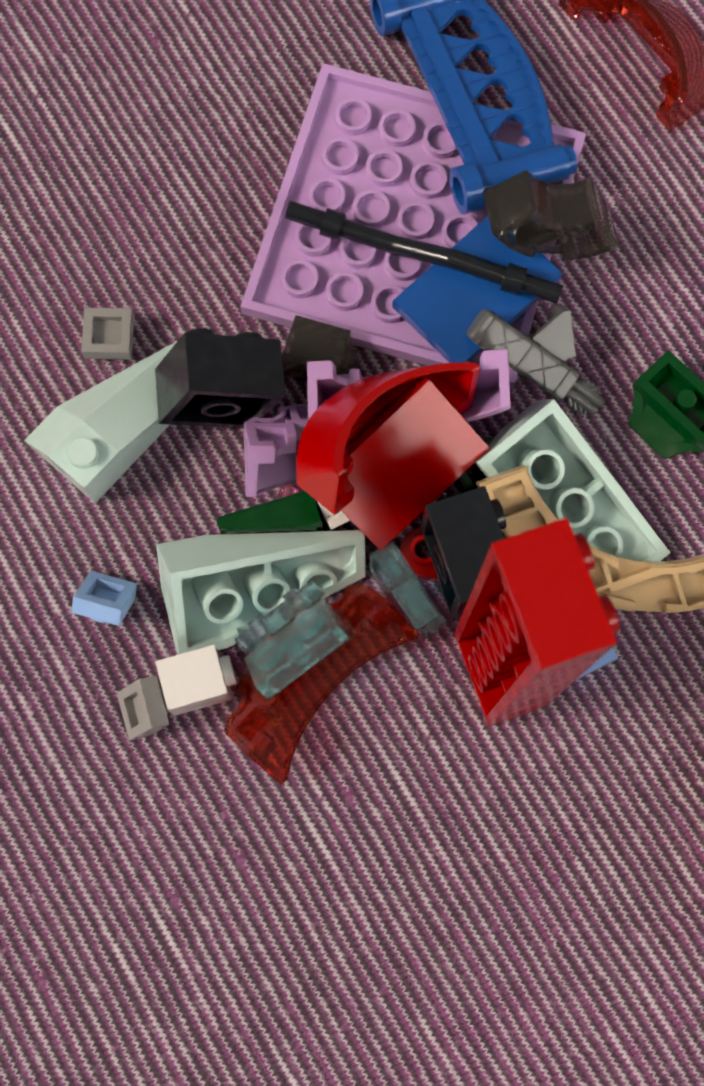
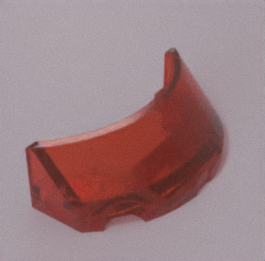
M559 0L558 5L571 19L581 16L582 11H592L597 13V20L605 23L621 13L672 72L663 77L659 84L662 94H665V99L659 105L656 117L669 132L704 109V46L694 26L669 0Z
M363 582L347 586L341 597L329 604H326L321 598L317 599L287 620L251 660L235 689L242 695L238 708L226 717L224 733L248 757L282 786L288 779L291 762L303 732L327 697L348 676L365 663L390 649L413 642L419 633L388 599Z

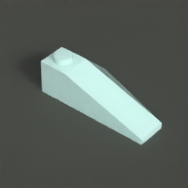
M176 342L60 404L24 441L89 499L96 503L169 426V424H159L155 368Z
M554 399L536 400L499 431L488 445L490 449L475 462L487 478L525 465L534 486L558 520L568 517L574 535L582 533L588 543L597 549L632 560L650 562L661 561L670 554V551Z
M360 530L202 535L156 544L161 589L177 655L210 645H215L217 650L228 648L242 641L241 634L262 623L267 622L271 626L283 620L282 613L305 601L316 603L366 577L365 535Z

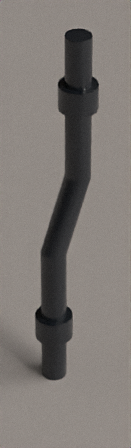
M290 201L287 207L285 219L318 229L321 236L336 241L342 237L393 255L447 267L501 285V291L516 296L523 292L557 304L563 285L527 274L528 268L510 262L508 267L452 248L396 236L346 219L347 214L327 208L326 212L294 201Z

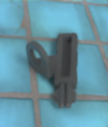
M562 304L551 306L550 320L530 337L518 331L504 321L501 316L487 308H483L467 329L466 335L474 344L482 349H508V365L512 370L525 376L544 392L558 400H562L566 396L568 407H573L574 411L578 410V414L583 413L585 415L587 411L591 414H596L599 410L598 406L604 404V399L599 396L602 393L600 387L595 386L593 382L589 383V379L577 381L579 373L566 363L567 359L576 357L571 310Z

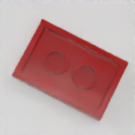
M422 376L345 449V453L354 459L353 470L349 474L348 479L355 487L353 501L341 511L381 551L424 511L425 505L437 499L490 448L427 377Z

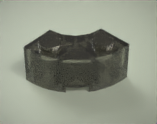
M525 170L483 192L493 235L505 246L522 255L534 258L536 252L560 254L562 261L597 256L620 247L609 206L591 178L572 184H551L537 180L531 173Z

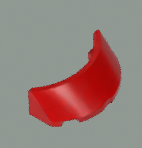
M473 362L428 365L372 375L345 386L332 397L325 400L305 425L297 449V485L333 515H336L353 501L355 487L348 479L349 474L353 470L354 459L345 453V448L355 441L422 376L427 377L457 412L462 415L472 407L480 366Z

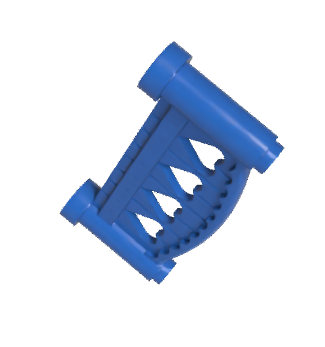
M369 0L372 19L380 36L396 33L402 29L452 140L459 151L464 165L451 168L450 187L456 207L461 214L465 215L482 210L485 202L566 180L571 174L577 172V158L573 148L570 145L564 147L561 144L555 145L553 141L546 99L529 57L506 23L484 0ZM466 16L472 21L471 30L475 31L479 37L469 40L441 33L456 17ZM482 50L489 56L487 63L493 66L496 71L492 74H483L457 67L472 51ZM490 85H500L506 91L504 98L510 101L513 107L508 110L474 104V102ZM516 120L522 124L521 134L530 140V144L518 146L490 139L505 122Z

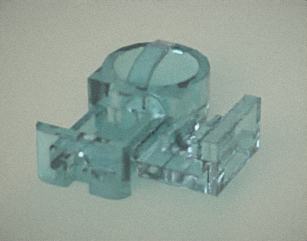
M390 542L383 549H377L369 554L370 571L374 581L383 590L393 595L416 631L424 627L419 635L423 641L445 627L447 624L444 616L442 617L418 581V577L394 543ZM373 566L384 584L377 578Z

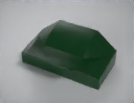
M667 350L634 382L632 387L635 400L628 421V426L663 459L687 451L704 452V382Z

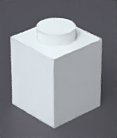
M215 645L155 661L167 710L173 716L232 700L229 686L237 684L229 655L220 657Z

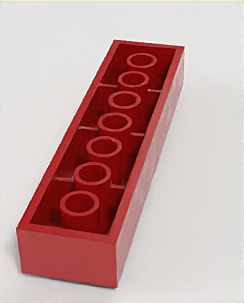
M568 517L493 542L455 630V639L488 727L544 708L617 644L614 633L619 632L620 625L616 610L608 595H598L589 571L595 569L590 545L582 533L574 535Z

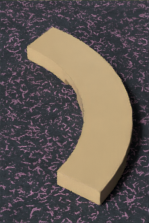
M525 465L476 482L478 488L486 487L490 500L496 498L499 500L507 523V527L501 529L506 538L558 520L542 500ZM590 545L595 569L589 571L598 595H608L614 608L625 611H663L664 613H678L704 608V554L674 561L650 562L612 555Z

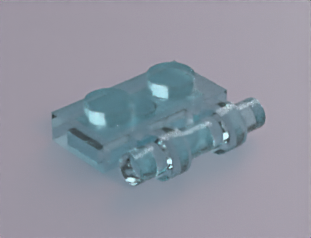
M312 579L300 589L292 588L282 596L284 601L265 616L258 614L247 623L249 628L235 638L236 644L245 654H248L255 648L244 660L256 689L268 700L350 638L335 609L323 597L325 592L315 579ZM321 597H323L320 601H318L316 604H314V605L311 607V605H312L313 603H315L317 600H319Z

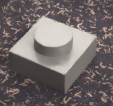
M84 307L81 353L85 359L132 360L134 313L132 308Z
M157 676L138 679L117 692L129 741L146 738L170 725L164 694L160 691Z

